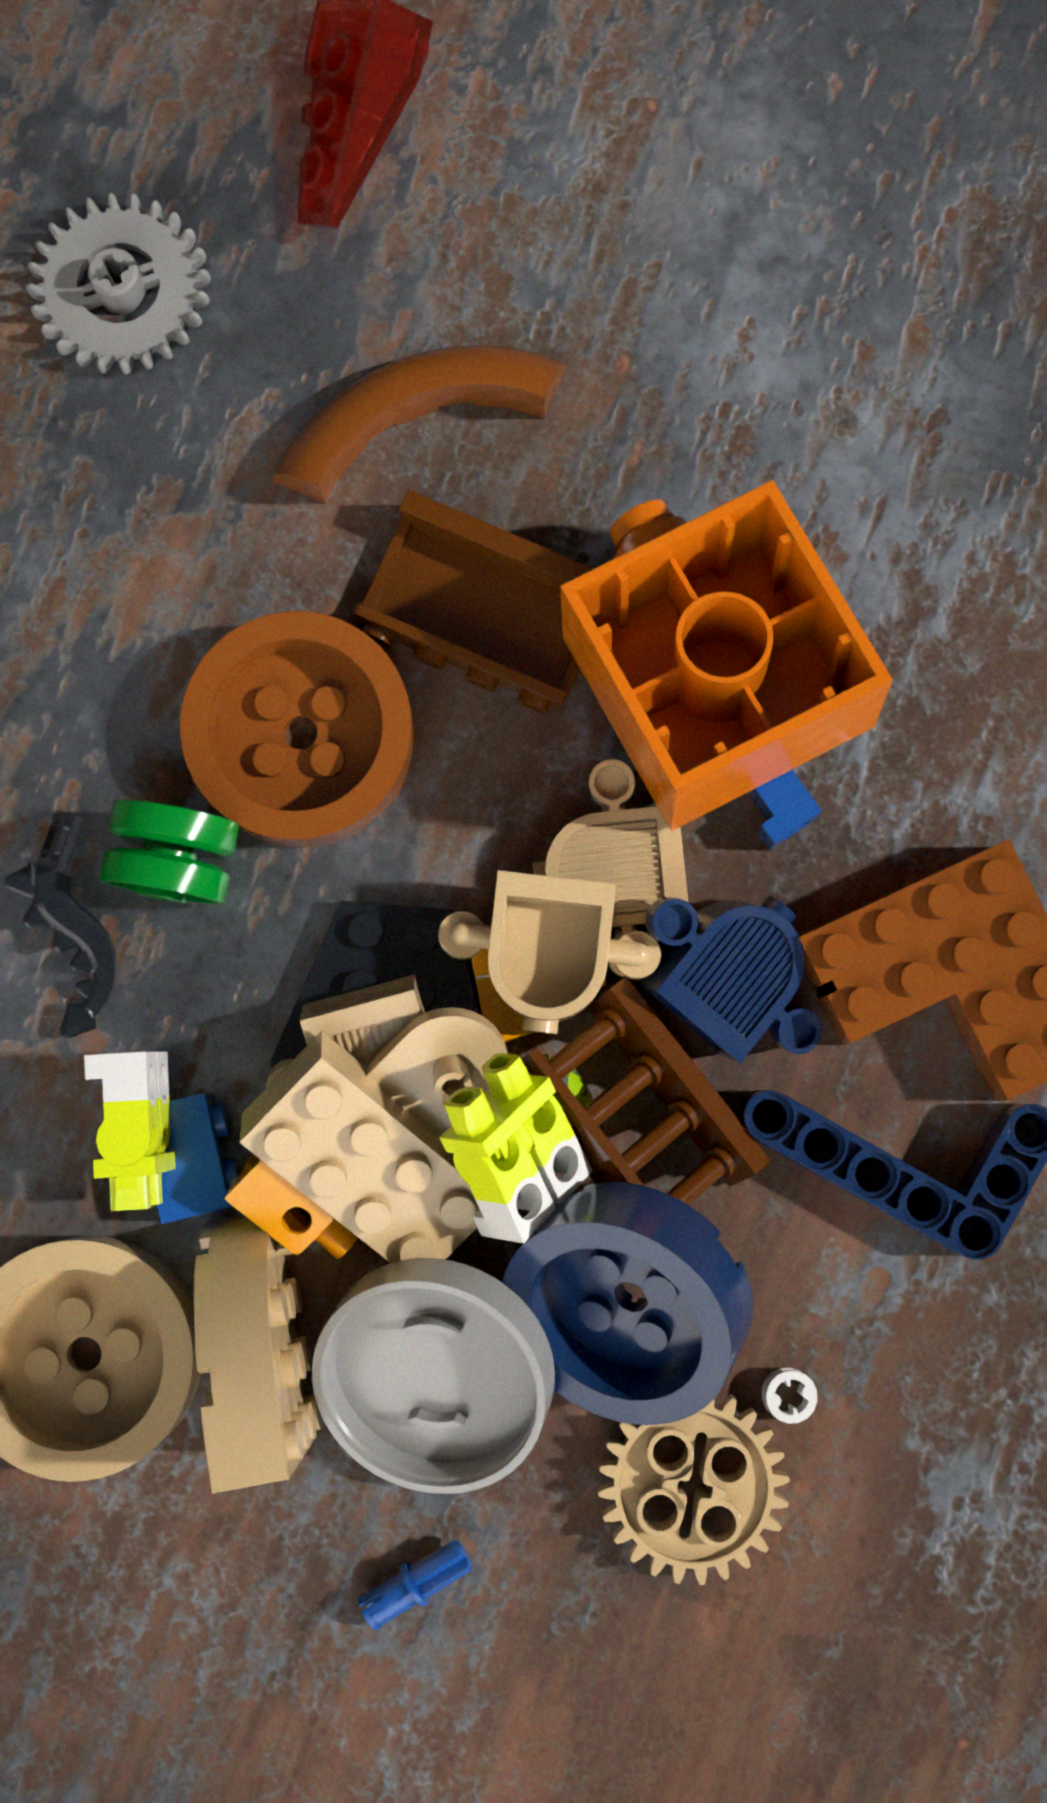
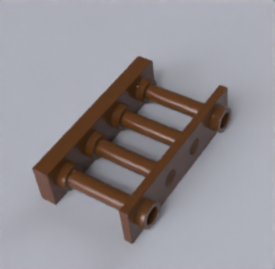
M627 977L621 979L587 1006L595 1015L596 1022L548 1061L537 1047L521 1058L529 1075L550 1077L556 1090L553 1096L561 1105L593 1170L589 1176L595 1183L624 1182L645 1186L635 1173L682 1132H686L704 1154V1161L666 1193L687 1205L696 1200L719 1178H722L731 1187L756 1175L771 1161ZM610 1040L615 1041L631 1061L632 1068L588 1105L583 1107L562 1079ZM649 1086L668 1108V1114L620 1155L599 1126L642 1089Z

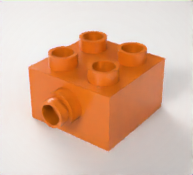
M773 480L689 522H686L683 517L674 516L663 500L655 499L641 503L619 517L610 528V536L617 549L615 558L560 586L563 640L670 831L874 728L893 681Z

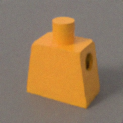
M254 1154L244 1162L224 1198L234 1208L296 1255L301 1254L316 1240L331 1255L339 1259L358 1239L355 1234Z

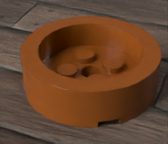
M285 611L261 616L238 626L215 643L205 654L191 676L184 694L180 715V739L186 765L195 784L209 803L226 819L239 823L240 830L259 840L284 847L309 848L330 845L359 833L367 828V825L377 818L390 803H393L407 779L412 764L415 746V724L409 698L397 668L385 651L371 637L357 627L329 615L307 611ZM303 718L316 725L317 738L308 748L296 749L288 745L285 734L294 722Z

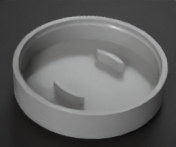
M415 1258L393 1262L373 1270L358 1280L344 1294L318 1338L312 1362V1383L318 1409L330 1433L339 1445L361 1466L382 1479L407 1489L432 1494H455L489 1486L513 1472L526 1459L539 1438L552 1402L555 1387V1368L550 1344L538 1319L523 1300L505 1284L489 1274L466 1264L436 1258Z

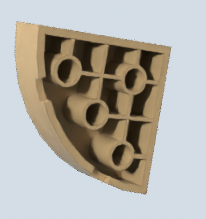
M245 1215L208 1221L202 1228L199 1237L201 1250L208 1249V1254L196 1256L194 1329L197 1371L199 1374L210 1373L212 1393L206 1394L205 1406L200 1408L212 1494L289 1480L316 1439V1430H321L323 1425L315 1395H308L305 1378L306 1372L312 1371V1355L308 1337H298L296 1313H301L303 1309L301 1291L296 1277L288 1279L284 1257L292 1253Z

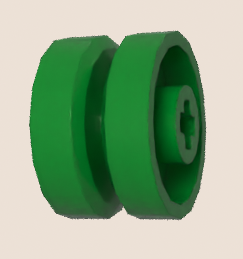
M114 800L108 829L120 840L141 845L142 850L117 847L104 851L98 881L110 886L134 891V894L167 902L225 905L230 879L229 874L221 867L198 861L197 857L223 859L234 855L239 823L216 815L171 805L139 800Z

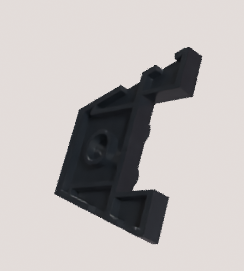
M340 901L272 1056L271 1068L280 1061L295 1059L307 1046L300 1024V1016L304 1004L414 974L425 1012L439 1008L455 1007L480 1014L467 959L459 960L449 956L439 942L438 932L440 925L447 916L455 913V910Z

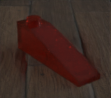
M390 0L317 1L304 56V75L312 78L311 103L308 102L302 106V124L310 127V147L300 159L297 223L309 227L338 229L421 78L423 65L429 55V40L433 21Z

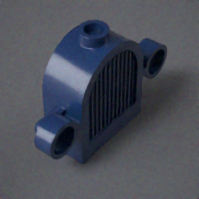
M768 896L761 906L738 900H724L712 903L696 913L693 906L685 900L675 897H662L649 907L646 914V927L649 934L655 940L669 946L661 954L660 963L656 970L648 977L641 979L638 984L718 1053L741 1063L769 1027L775 1044L794 1054L810 1052L821 1039L822 1025L814 1012L797 1005L786 1006L795 995L802 980L804 951L799 935L791 924L796 916L782 902L772 896Z

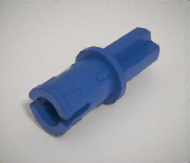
M453 1540L413 1565L409 1562H404L401 1564L398 1574L367 1593L359 1595L357 1598L359 1606L368 1607L361 1612L370 1627L377 1631L384 1624L415 1605L419 1604L421 1607L429 1605V1597L471 1571L472 1561L467 1550L460 1541Z

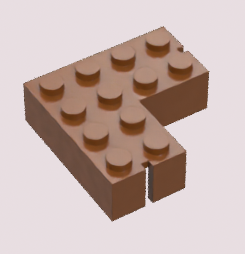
M1010 839L799 937L804 951V971L812 988L831 981L836 990L818 1000L840 1045L857 1041L944 1000L993 1101H1008L1047 1082V914Z

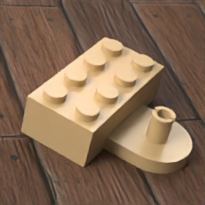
M439 1008L426 1012L412 1020L365 1067L321 1031L242 1113L239 1143L388 1262L393 1263L415 1258L445 1260L477 1229L473 1215L480 1208L470 1186L455 1168L453 1161L454 1153L446 1152L439 1138L452 1126L443 1102L456 1090L466 1086L482 1088L485 1094L490 1088L482 1073L481 1066L494 1054H508L505 1041L498 1029L480 1014L463 1008Z

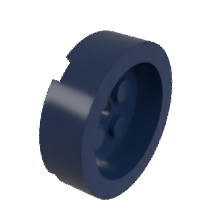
M624 1182L589 1184L585 1186L582 1192L567 1196L561 1204L554 1203L556 1207L554 1212L524 1244L520 1245L510 1260L503 1279V1284L517 1294L530 1308L546 1334L554 1359V1391L571 1403L593 1414L629 1424L658 1425L671 1423L692 1416L705 1408L723 1387L748 1336L753 1317V1296L747 1272L741 1261L734 1263L730 1254L719 1242L718 1237L721 1232L701 1213L686 1203L659 1190ZM629 1282L639 1286L646 1298H639L637 1302H632L633 1296L625 1289L623 1283Z

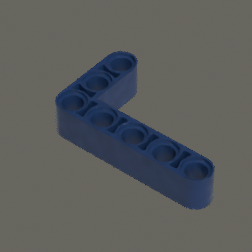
M774 1090L757 1091L747 1096L741 1103L738 1113L739 1121L758 1143L947 1250L972 1260L986 1259L994 1255L1001 1247L1047 1162V1108L1038 1104H1012L1001 1111L957 1191L783 1093ZM766 1099L773 1101L779 1106L782 1116L780 1125L770 1133H763L758 1130L752 1118L755 1106ZM1024 1114L1032 1116L1038 1125L1036 1139L1027 1146H1023L1017 1140L1014 1132L1016 1121ZM820 1128L829 1134L832 1148L830 1154L825 1159L814 1162L807 1157L804 1151V1140L810 1131ZM872 1157L879 1162L882 1168V1178L875 1188L863 1190L855 1179V1171L857 1165L862 1160ZM1001 1164L1008 1170L1011 1183L1005 1194L995 1197L990 1193L986 1179L989 1171ZM924 1186L932 1196L933 1205L931 1211L926 1216L915 1219L907 1209L908 1195L912 1190ZM976 1216L983 1225L984 1233L982 1239L972 1247H965L959 1239L958 1230L960 1224L964 1219Z

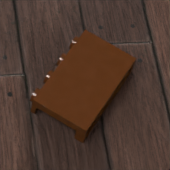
M408 489L399 508L401 520L363 604L357 603L353 612L356 624L363 627L362 631L379 645L391 648L395 641L414 649L412 656L425 665L443 670L445 664H449L465 671L464 679L483 690L495 692L497 686H500L518 694L516 702L534 712L547 715L551 708L562 713L581 670L563 640L560 586L594 568Z

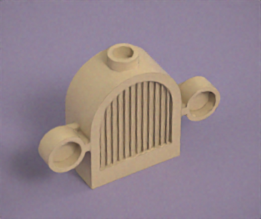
M609 759L600 762L593 768L588 783L589 793L592 799L602 806V812L581 816L567 824L553 840L546 861L532 862L533 874L615 883L616 892L611 931H614L615 935L612 939L619 940L629 932L647 928L646 914L649 907L656 900L662 897H675L688 902L681 827L670 831L658 807L625 810V803L631 798L634 791L635 777L627 764L619 760ZM608 963L609 969L616 976L625 977L617 970L615 964Z
M498 870L492 925H483L481 920L474 914L460 911L447 916L441 923L438 932L441 947L449 956L455 959H470L480 953L482 949L489 950L488 968L497 994L510 1009L523 1016L522 1030L536 1033L557 1034L560 1020L570 1018L584 1010L599 992L606 976L608 963L615 964L617 970L627 978L643 979L656 970L661 959L659 944L648 933L633 931L625 934L619 940L610 939L616 884Z
M414 974L304 1004L300 1016V1024L307 1045L323 1031L367 1067L412 1020L426 1012ZM294 1059L280 1061L271 1069L266 1088Z

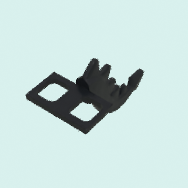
M55 813L36 864L29 862L27 866L9 874L4 879V884L9 890L32 899V904L22 919L23 924L27 928L50 926L54 928L52 948L56 952L63 953L75 947L79 948V951L70 961V968L76 972L90 973V979L79 981L75 984L76 991L85 999L82 1004H67L60 1026L61 1036L72 1038L97 1028L96 1015L107 1003L114 989L117 976V960L110 934L92 913L70 894L72 877L62 874L65 871L84 817L76 814Z

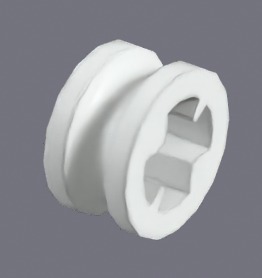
M791 1367L779 1368L772 1371L765 1378L761 1388V1399L765 1408L776 1419L787 1424L799 1423L806 1420L814 1412L817 1404V1390L813 1381L801 1371ZM790 1380H797L800 1382L797 1392L804 1397L802 1403L797 1408L788 1404V1411L779 1409L782 1399L775 1393L777 1387L782 1382L790 1387Z

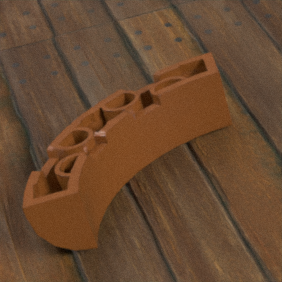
M487 345L452 346L424 351L395 360L366 374L327 402L303 427L288 448L274 474L273 481L276 484L325 504L335 484L348 466L366 449L368 442L394 424L396 426L402 425L417 417L433 413L438 410V407L474 403L475 406L506 408L544 419L565 373V362L535 352Z

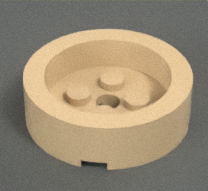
M80 1236L61 1239L30 1249L8 1261L0 1268V1457L29 1474L45 1479L66 1482L103 1478L120 1472L143 1459L178 1426L194 1400L201 1379V1374L198 1373L196 1364L194 1302L183 1282L173 1270L151 1252L130 1242L105 1236ZM80 1337L94 1339L99 1344L101 1360L94 1369H79L76 1367L77 1364L72 1357V1344Z

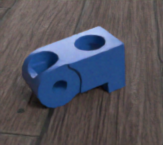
M793 770L748 792L767 819L766 822L761 824L757 833L769 850H772L816 820L822 812Z

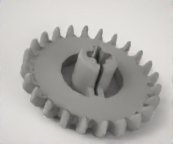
M110 192L108 193L106 212L101 213L94 201L87 197V218L82 219L71 208L67 207L65 213L71 227L68 231L52 222L48 223V228L57 242L56 245H47L41 241H36L35 243L38 252L47 263H28V268L32 275L43 281L36 285L30 283L26 286L27 292L33 299L43 301L40 305H33L31 312L40 321H50L41 327V332L45 338L52 340L62 337L56 343V348L61 355H69L78 349L75 359L81 367L89 365L96 357L97 366L101 373L109 372L114 361H118L122 372L129 374L132 371L134 360L137 359L140 360L145 369H151L153 367L154 353L158 352L165 359H171L173 353L169 344L172 341L182 345H187L190 342L183 328L185 326L199 327L202 324L200 315L193 311V308L205 307L210 301L204 291L197 290L208 285L211 280L207 270H196L205 263L206 254L200 247L190 251L196 242V235L191 228L185 229L182 234L178 235L181 228V219L178 213L172 212L169 218L162 222L163 211L157 200H153L151 208L143 214L138 196L132 193L125 211L121 210L116 196ZM123 249L139 252L151 260V262L138 266L133 256ZM88 268V277L91 282L81 286L84 273ZM121 276L122 283L114 286L113 278ZM159 286L156 300L148 311L132 321L113 323L101 320L88 311L104 306V308L114 314H131L138 310L145 302L147 290Z

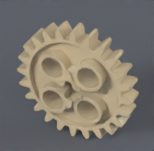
M728 1395L720 1407L714 1405L715 1399H713L705 1408L694 1415L671 1423L636 1425L619 1422V1426L627 1436L625 1440L607 1438L605 1442L606 1447L617 1458L616 1461H601L598 1466L601 1473L613 1478V1482L597 1487L599 1497L615 1500V1503L602 1511L604 1522L622 1521V1524L613 1533L615 1543L620 1544L633 1539L634 1543L629 1552L630 1560L635 1563L647 1553L651 1555L649 1569L653 1576H656L665 1564L671 1565L674 1583L680 1584L687 1568L694 1569L699 1585H705L707 1568L715 1566L719 1575L724 1580L729 1579L728 1561L734 1558L744 1568H750V1561L745 1550L751 1545L766 1553L769 1548L760 1534L763 1528L779 1532L782 1528L779 1521L770 1512L771 1509L788 1508L789 1502L786 1497L774 1492V1487L782 1486L790 1482L786 1472L773 1470L771 1466L781 1461L785 1457L784 1453L780 1448H763L774 1433L769 1426L760 1427L754 1431L751 1430L757 1417V1413L752 1408L745 1410L738 1417L735 1416L737 1400L732 1395ZM703 1432L707 1438L700 1459L699 1474L707 1487L696 1488L694 1492L691 1529L689 1535L683 1537L679 1534V1530L686 1509L687 1497L679 1481H689L691 1478L696 1435ZM669 1435L681 1438L685 1442V1450L678 1461L663 1463L653 1456L654 1446L660 1438ZM723 1447H734L742 1452L740 1467L730 1474H720L712 1469L713 1456ZM655 1495H665L675 1502L672 1515L661 1522L651 1521L643 1515L645 1502ZM714 1506H723L732 1512L730 1525L719 1533H711L701 1526L703 1514Z

